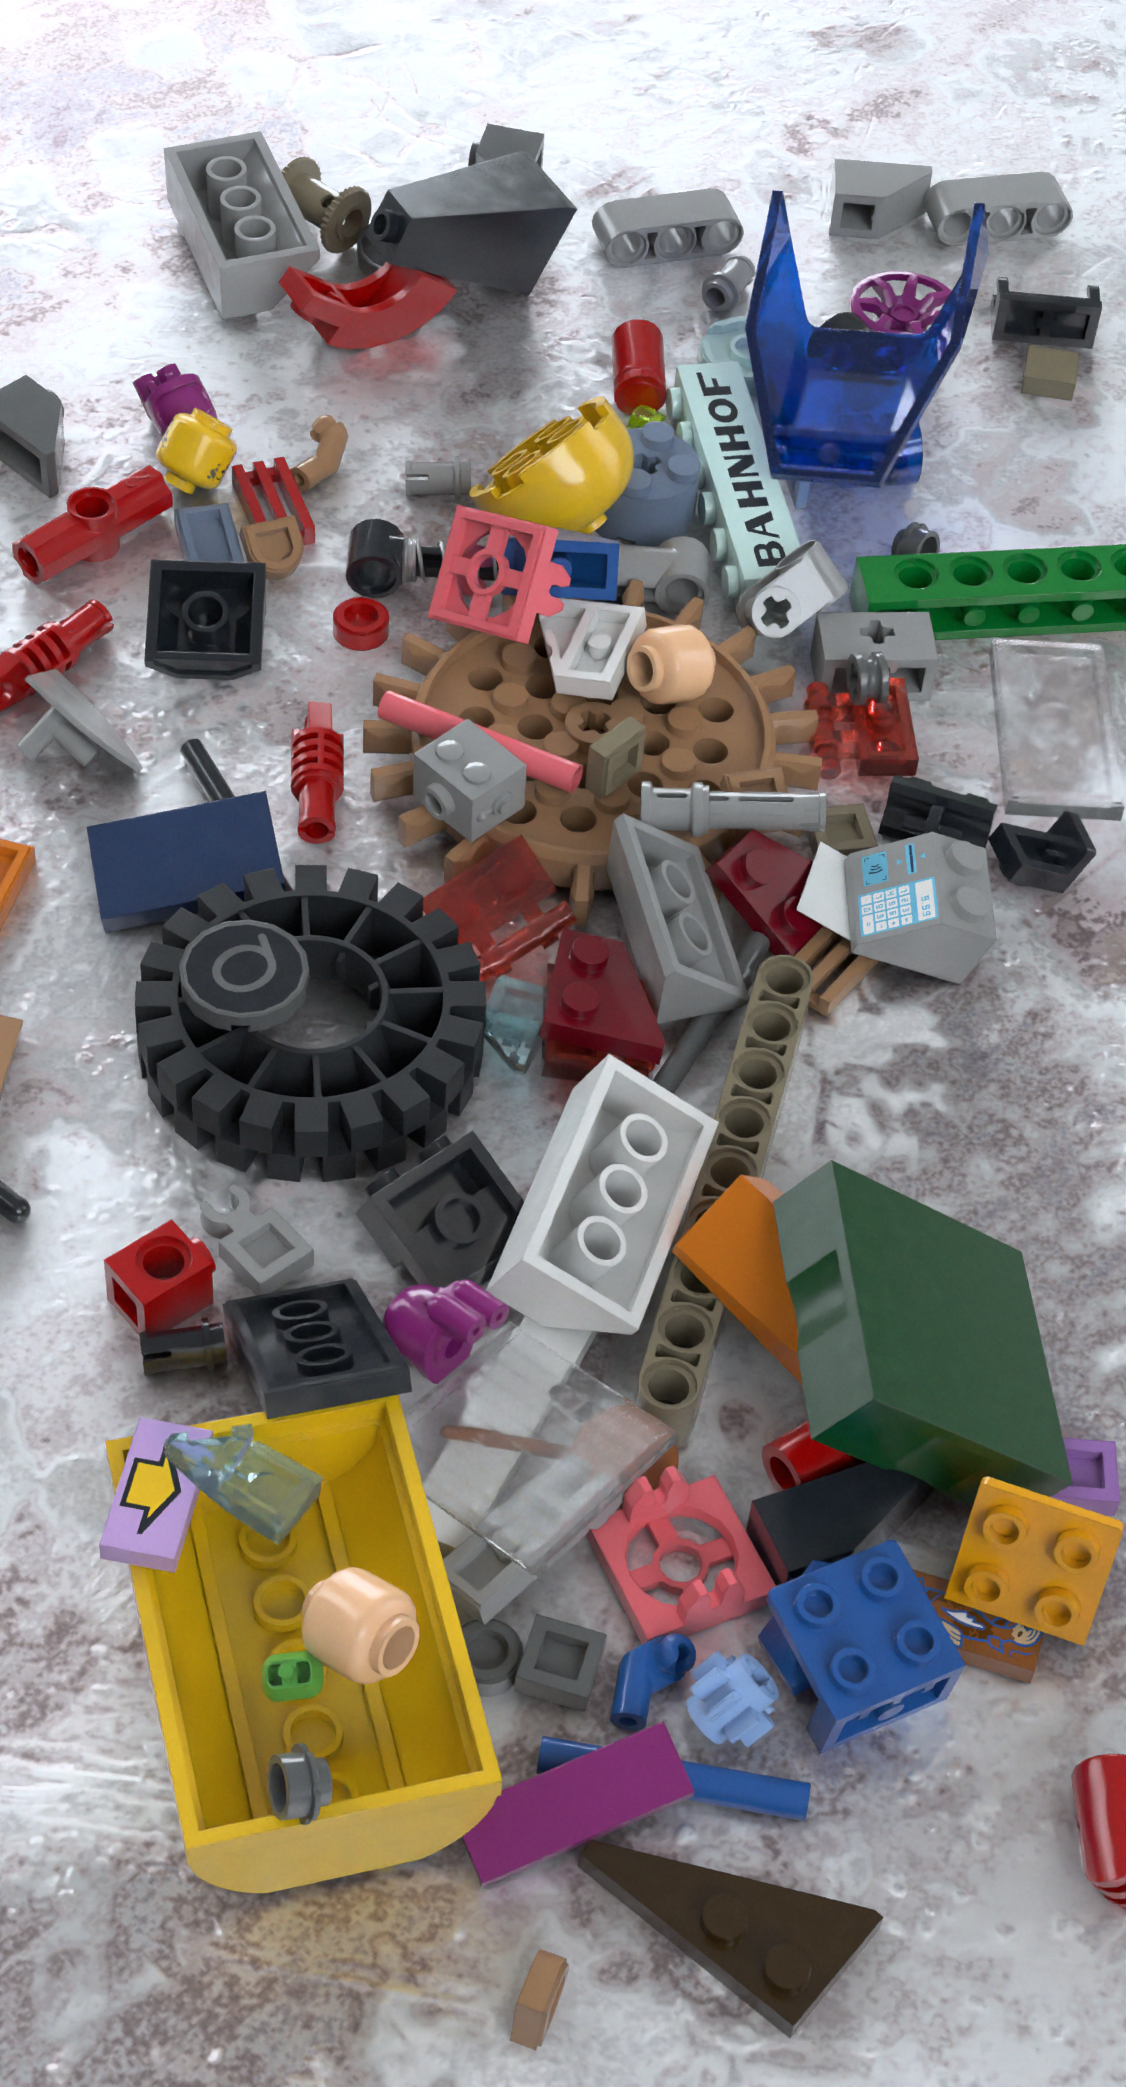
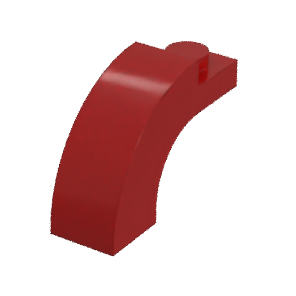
M388 262L370 276L352 283H331L292 266L288 267L278 282L292 300L290 303L291 309L298 316L310 322L328 345L345 349L373 348L409 335L439 313L458 291L445 276L388 264Z

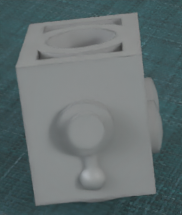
M466 719L414 753L413 796L424 804L427 811L434 818L444 820L472 843L524 807L527 765L476 724Z

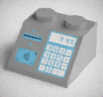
M930 832L850 853L844 860L851 953L961 984L996 942L997 937L986 848L973 845L967 841H960Z

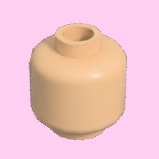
M678 624L651 628L640 634L634 642L627 658V674L633 687L650 703L665 705L694 700L705 694L712 683L716 665L715 653L703 632L693 625Z
M356 1567L337 1571L326 1580L317 1583L309 1591L303 1603L302 1637L305 1649L324 1666L352 1682L368 1685L385 1677L397 1675L412 1659L418 1646L420 1631L413 1601L405 1591L369 1571Z

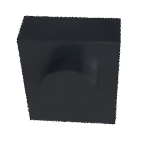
M1067 810L1061 814L1047 832L1001 822L988 838L999 861V868L1009 882L1018 886H1031L1064 893L1096 855V848L1078 813Z

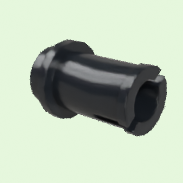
M207 1317L201 1318L202 1325L150 1333L146 1331L139 1332L145 1376H151L153 1373L207 1366L208 1372H215L214 1365L228 1363L223 1322L209 1324Z

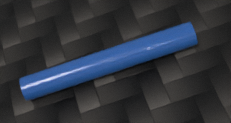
M542 1736L536 1774H541L604 1746ZM681 1760L695 1791L694 1796L687 1799L688 1801L801 1821L806 1819L811 1783Z

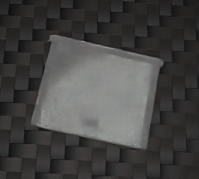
M511 1321L404 1413L426 1498L532 1576L536 1575L537 1577L545 1573L547 1569L546 1563L679 1441L675 1430Z

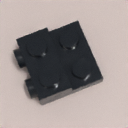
M472 1130L454 1143H451L446 1135L440 1137L414 1157L418 1166L402 1176L393 1168L375 1179L362 1191L367 1200L356 1212L357 1217L392 1266L395 1268L404 1263L418 1284H429L437 1288L440 1286L445 1288L451 1283L463 1279L472 1280L481 1287L489 1283L523 1206L524 1200Z

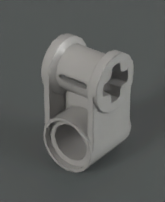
M813 539L789 553L777 564L775 569L745 590L739 597L736 605V617L743 629L749 625L756 630V636L782 638L790 634L812 615L834 603L848 590L849 585L819 541ZM764 601L775 603V606L770 611V616L773 619L772 622L761 620V617L767 611L763 604Z

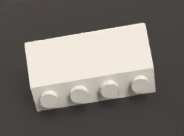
M608 1054L572 1089L486 1291L542 1326L628 1335L634 1334L639 1330L719 1122Z

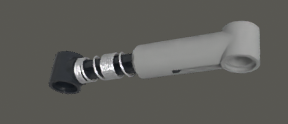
M364 520L356 524L350 532L345 575L347 584L354 592L369 598H383L391 595L402 585V581L405 583L407 581L415 583L417 576L421 577L426 584L430 581L431 577L438 578L446 547L441 540L436 543V546H421L419 539H404L400 529L386 520ZM686 536L670 538L663 541L659 546L620 544L616 600L622 601V595L630 581L634 579L643 581L644 602L657 603L662 610L669 614L678 615L680 610L694 596L704 600V606H706L710 598L709 554L707 548L695 538ZM492 557L493 563L491 567L479 568L478 578L496 581L499 567L494 557Z

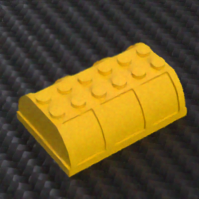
M399 1395L267 1419L263 1411L188 1425L213 1430V1448L176 1572L173 1573L128 1564L186 1860L190 1869L200 1879L219 1888L244 1893H270L420 1860L455 1842L468 1833L487 1815L497 1796H501L503 1781ZM133 1436L105 1441L106 1457L114 1496ZM356 1567L369 1571L409 1595L416 1608V1619L419 1625L420 1637L412 1659L397 1675L385 1677L382 1680L365 1685L352 1682L323 1665L324 1683L321 1691L315 1697L275 1702L265 1695L261 1678V1670L265 1660L274 1654L307 1651L303 1645L302 1607L307 1594L317 1583L326 1580L337 1571ZM296 1743L306 1744L309 1752H312L315 1758L324 1757L329 1765L332 1776L331 1802L328 1806L321 1807L318 1818L315 1821H311L308 1825L300 1824L299 1818L284 1821L278 1820L272 1810L268 1794L267 1771L270 1758L275 1754L290 1753L293 1745Z

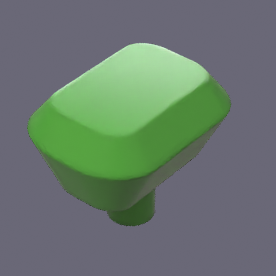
M308 1651L271 1655L265 1660L261 1670L263 1691L270 1700L275 1702L315 1697L321 1691L324 1683L323 1664Z

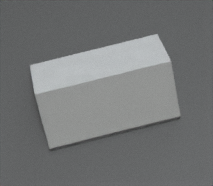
M624 813L621 814L613 822L606 869L648 1001L657 1023L737 1009L748 1004L750 998L709 876L705 872L706 867L699 847Z

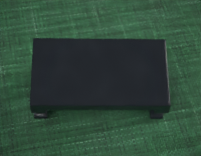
M997 277V295H992L990 305L992 340L1093 349L1102 311L1099 286L1088 285V298L1009 291L1008 278Z

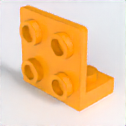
M984 1477L978 1488L944 1599L1084 1646L1122 1538L1124 1524L1120 1520L991 1477Z

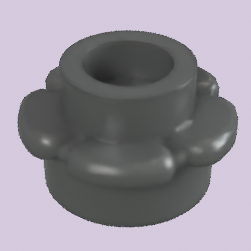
M912 522L906 529H901L896 534L891 547V555L939 553V535L935 531L928 530V527L923 523Z
M304 1743L294 1744L290 1753L275 1754L270 1758L267 1771V1786L270 1804L276 1818L280 1821L299 1818L302 1825H308L311 1821H315L318 1818L321 1807L328 1806L332 1799V1776L326 1759L324 1757L315 1758L314 1754L309 1752L308 1747Z

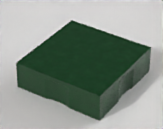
M833 1160L773 1201L786 1284L797 1318V1353L812 1440L882 1469H891L913 1475L935 1487L941 1493L972 1506L980 1482L984 1477H991L1048 1497L1054 1496L1073 1484L1021 1251Z

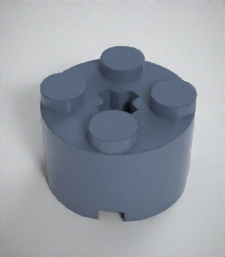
M653 421L645 424L643 428L627 429L634 449L632 476L623 494L604 513L607 520L595 530L596 533L603 538L617 541V537L634 541V545L659 546L663 541L670 538L686 536L696 510L701 469L697 453L687 442L675 436L674 429L664 422Z

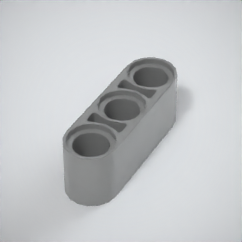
M1049 172L944 180L933 185L927 191L923 200L924 209L939 239L948 246L1049 238L1065 231L1073 219V210L1055 176Z
M714 188L614 200L599 207L592 219V229L606 258L612 265L620 268L723 255L734 250L740 244L744 235L743 226L728 197L723 191Z

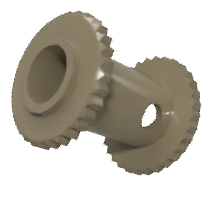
M305 156L292 160L281 172L305 220L321 229V243L327 251L336 254L347 251L357 243L361 230L369 223L372 210L369 193L364 188L355 185L353 187L350 186L348 189L345 188L343 192H338L321 182L322 178L320 176L322 173L316 160Z

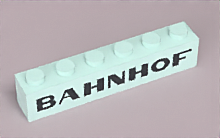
M739 361L677 365L674 387L667 388L666 391L667 415L669 420H676L677 422L676 436L687 442L699 457L701 466L698 486L699 518L702 525H709L711 557L713 562H720L722 566V593L725 599H732L736 611L739 597L745 590L775 569L783 558L800 547V543ZM764 601L763 604L767 611L761 617V620L772 619L770 611L775 606V603Z

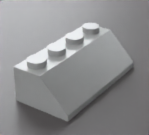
M257 131L164 148L167 200L222 320L233 317H247L254 313L272 310L287 294L278 282L288 267L292 266L308 272L320 259V249L262 132Z

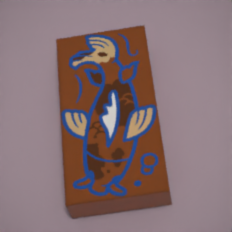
M912 1569L965 1664L1022 1682L1031 1683L1044 1632L944 1599L950 1580Z

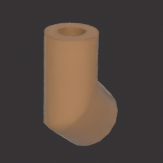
M322 415L312 424L313 429L310 431V436L315 442L319 443L315 454L290 470L298 489L302 492L310 490L335 474L339 469L347 444L348 433L342 422L336 423L330 415Z

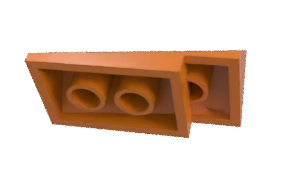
M741 1174L675 1244L672 1252L803 1386L797 1353V1318L786 1284L773 1201L782 1196L783 1193L767 1179Z

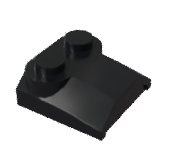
M151 559L144 657L145 667L174 678L235 680L260 671L262 667L264 619L266 616V563Z

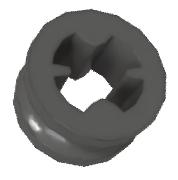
M881 651L871 652L868 659H864L860 653L850 654L848 658L847 686L854 706L864 705L868 698H872L875 704L885 703L888 699L889 672L885 656Z

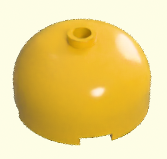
M598 396L581 403L578 410L582 416L574 420L571 416H566L559 421H556V419L552 420L498 460L487 470L493 481L485 489L479 483L472 487L469 492L470 498L478 509L552 528H563L585 534H590L603 525L607 520L604 513L623 494L632 476L634 466V449L631 437L604 396Z

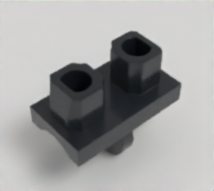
M894 775L890 784L888 799L878 834L903 840L935 832L986 848L998 805L990 803L987 798L970 793L966 795L933 786L930 781L913 776L905 778Z

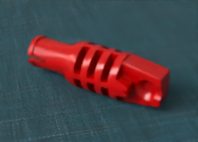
M94 599L89 600L66 619L59 623H43L37 630L30 632L24 639L17 641L11 648H7L0 654V712L37 693L25 681L28 675L57 669L63 675L65 671L70 670L76 665L81 651L113 630L114 624L110 623L113 620L112 616L102 603Z
M309 701L304 729H292L290 786L292 794L299 802V822L297 826L299 837L308 843L323 844L329 842L335 836V802L344 791V734H338L332 729L331 703Z

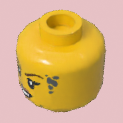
M197 408L193 409L191 415L188 413L176 414L155 453L158 462L168 469L163 477L164 480L191 495L197 486L211 490L217 488L237 453V444L230 437L233 429Z

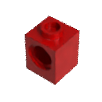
M172 1219L104 1259L107 1299L138 1335L139 1332L145 1331L150 1333L170 1330L214 1303L212 1273L215 1272L216 1265L213 1256L198 1237L189 1239ZM161 1277H172L169 1279H158Z

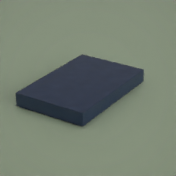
M266 791L86 827L100 917L105 933L167 921L181 907L196 915L198 914V895L222 882L244 901V874L273 867L284 892H286Z

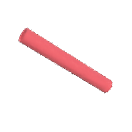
M390 690L383 695L378 707V718L433 740L465 721V719ZM476 724L527 765L526 776L569 793H573L577 789L582 778L583 765Z

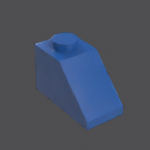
M554 528L559 530L550 562L562 565L570 576L571 581L570 585L566 587L552 585L549 591L550 595L557 598L616 601L620 541L563 528ZM509 534L504 555L509 561L510 569L523 572L526 563L524 549L516 537ZM505 587L501 591V595L517 596L518 590Z

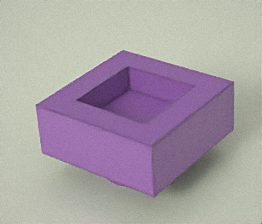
M1063 1438L1073 1484L1051 1498L1105 1516H1115L1120 1503L1116 1442Z

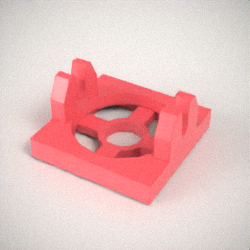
M457 505L427 617L528 644L536 614L550 617L563 611L564 603L549 593L552 585L566 587L570 585L571 581L570 576L562 565L550 562L559 530L533 522ZM509 534L516 537L524 549L526 563L523 572L510 569L509 561L504 555ZM489 535L486 548L477 544L481 538ZM492 557H494L498 562V576L492 586L486 588L487 584L481 578H478V570L480 567H491L493 563ZM505 587L518 590L515 603L508 611L495 617H487L493 596L499 594ZM463 595L472 597L470 608L465 603Z
M673 1465L665 1468L660 1477L659 1487L655 1490L652 1489L646 1476L639 1477L624 1494L622 1509L615 1511L614 1516H609L608 1521L599 1529H588L589 1532L586 1534L641 1644L658 1636H668L673 1633H679L687 1637L768 1606L766 1601L770 1589L776 1587L715 1475L688 1484L683 1474ZM676 1516L699 1519L717 1529L722 1537L698 1545L691 1540L679 1538L669 1519ZM647 1528L657 1547L653 1555V1561L651 1564L629 1571L627 1564L629 1545L640 1529ZM672 1552L688 1553L697 1560L701 1571L697 1577L690 1581H674L662 1572L659 1564L662 1558ZM734 1559V1571L730 1568L721 1570L715 1580L714 1589L708 1592L704 1585L707 1579L708 1568ZM660 1587L670 1594L680 1596L678 1604L672 1605L662 1603L645 1592Z

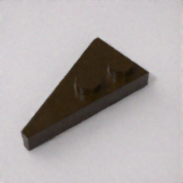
M591 1840L579 1853L578 1867L789 2038L793 2036L879 1931L883 1916L874 1909L596 1840Z

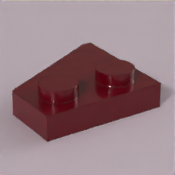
M754 829L740 836L705 870L753 931L764 934L769 939L770 947L768 950L773 956H795L823 927L822 924L796 910L813 861Z
M562 928L539 1037L659 1065L665 1047V1040L625 943Z

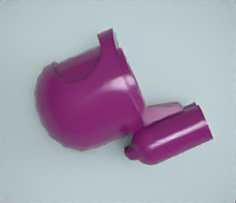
M176 363L159 369L156 372V377L150 373L139 377L133 382L148 418L153 421L161 438H163L176 414L188 413L191 415L193 409L197 408L217 419L215 408L199 376L194 373L182 375Z
M469 1279L455 1281L445 1288L441 1286L437 1288L429 1284H418L403 1289L391 1300L385 1310L382 1324L399 1352L415 1366L420 1374L434 1384H441L450 1380L462 1370L470 1356L473 1344L480 1339L486 1327L495 1330L504 1323L509 1313V1307Z

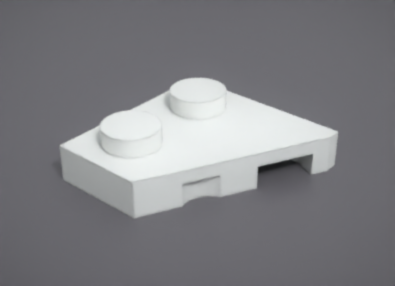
M559 598L564 603L563 611L550 617L539 615L556 693L613 700L627 670V658L632 646L647 627L645 608Z

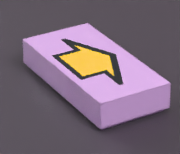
M144 1417L139 1418L99 1543L100 1559L176 1572L213 1448V1430Z

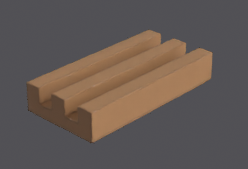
M823 926L794 957L803 960L812 968L841 935ZM843 938L812 971L813 987L809 1007L825 1017L830 1015L879 962V960L859 955L822 995L817 994L815 991L829 976L833 975L843 964V961L851 954V943L846 938Z

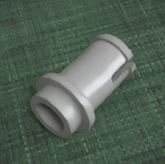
M733 255L719 272H714L706 277L702 283V299L707 307L714 311H729L737 305L742 290L754 280L752 277L756 274L755 266L751 260L743 255Z
M454 456V462L405 461L406 477H428L427 480H405L406 496L455 495V500H460V495H469L471 490V461L460 462V456Z

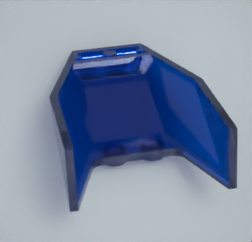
M772 190L745 324L771 479L881 488L961 350L989 255L985 203H974L962 274L931 327L921 334H903L821 328L809 323L803 301L783 191Z

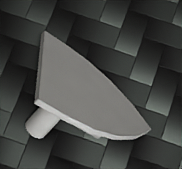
M57 669L26 677L25 681L49 702L52 707L17 743V747L25 756L35 761L48 745L55 740L83 768H86L101 751L80 732L82 731L91 740L134 770L140 772L143 769L130 747L114 727Z

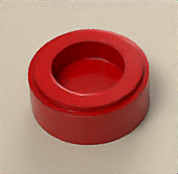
M356 597L345 600L334 609L333 636L340 645L351 650L367 651L381 646L389 636V612L383 604L370 598Z

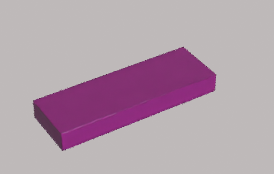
M662 1721L502 1790L501 1796H497L487 1815L468 1833L463 1835L462 1840L482 1888L687 1800L694 1796L695 1791L666 1725Z

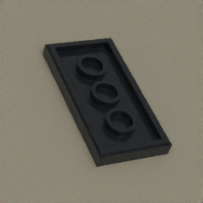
M353 1278L229 1300L222 1304L226 1329L267 1419L412 1392L410 1370L358 1282Z

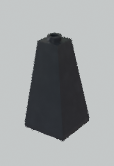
M520 151L388 189L378 210L374 213L365 235L388 264L530 295L575 215L577 208L529 153Z

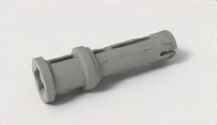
M642 781L641 821L663 831H690L692 837H702V834H708V829L825 832L826 792L709 791V785H703V782H694L691 788L653 787L651 781Z

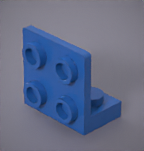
M894 1540L885 1541L770 1589L766 1598L768 1606L819 1699L806 1727L819 1754L946 1700L966 1667L964 1660L904 1553Z

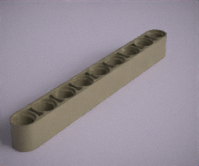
M791 955L772 956L763 961L757 971L714 1118L719 1123L696 1180L679 1240L741 1174L763 1179L806 1024L813 987V972L810 966L799 958ZM674 1254L640 1370L634 1408L641 1409L657 1417L669 1429L676 1445H680L690 1437L694 1429L727 1308ZM675 1345H683L689 1348H679ZM659 1400H667V1401H671V1402L676 1403V1404L669 1405V1404H663V1403L658 1402V1401H659Z

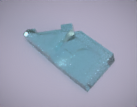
M499 974L486 1005L484 1038L514 1073L524 1076L544 1040L539 1035L549 987Z
M252 1424L232 1426L231 1436L189 1440L187 1432L172 1433L165 1441L164 1455L209 1498L241 1522L277 1545L283 1541L320 1496L323 1477L260 1441L252 1442L254 1434Z

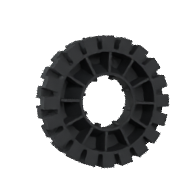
M295 865V890L284 892L274 867L244 874V901L222 882L198 895L199 917L181 907L162 926L163 944L151 941L141 961V981H136L135 1017L139 1063L142 1078H147L148 1095L162 1118L174 1113L175 1132L197 1150L215 1138L216 1161L245 1173L259 1151L267 1153L268 1179L300 1182L305 1157H318L323 1182L356 1178V1153L364 1151L377 1172L406 1160L407 1136L424 1149L447 1131L448 1112L456 1116L461 1115L473 1095L474 1077H479L484 1045L486 994L485 981H480L481 964L471 943L458 944L459 926L441 908L423 917L424 896L399 882L378 902V875L348 868L338 892L327 891V865ZM253 920L273 924L293 935L305 950L309 966V978L335 980L354 988L368 999L369 1009L376 1010L377 1016L373 1022H367L365 1030L353 1039L335 1046L316 1049L296 1048L278 1043L259 1031L248 1032V1026L239 1027L231 1025V1031L215 1028L196 1017L182 999L179 964L189 943L202 931L223 922Z

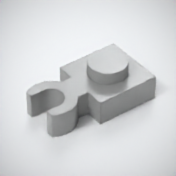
M234 1183L227 1187L228 1204L234 1210L230 1213L217 1212L207 1201L200 1204V1221L203 1229L212 1237L221 1239L219 1240V1257L256 1296L274 1292L314 1265V1249L273 1207L256 1216L251 1211V1198L243 1187Z

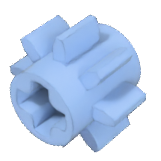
M717 1650L690 1672L696 1683L690 1687L693 1694L686 1700L687 1710L696 1726L712 1742L722 1744L728 1739L729 1742L734 1744L740 1739L748 1748L775 1726L769 1715L775 1711L772 1704L779 1699L777 1686L767 1670L751 1655L742 1654L737 1659L731 1655L725 1659Z

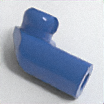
M679 1633L658 1636L627 1652L622 1657L619 1663L610 1722L614 1726L628 1731H638L646 1727L651 1695L679 1681L685 1676L686 1672L694 1667L696 1649L688 1637Z

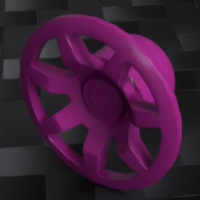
M887 271L868 276L853 288L850 295V311L858 314L876 333L878 340L882 339L902 361H909L919 357L923 352L925 343L933 342L949 335L957 327L961 317L959 300L947 286L936 279L915 272ZM887 281H906L902 295L896 296L892 286ZM917 283L936 291L928 293L922 300L915 298ZM872 287L881 301L877 297H860L863 292ZM947 302L952 314L949 316L934 308ZM863 311L875 313L877 321L871 320ZM928 325L940 326L936 329L927 331Z

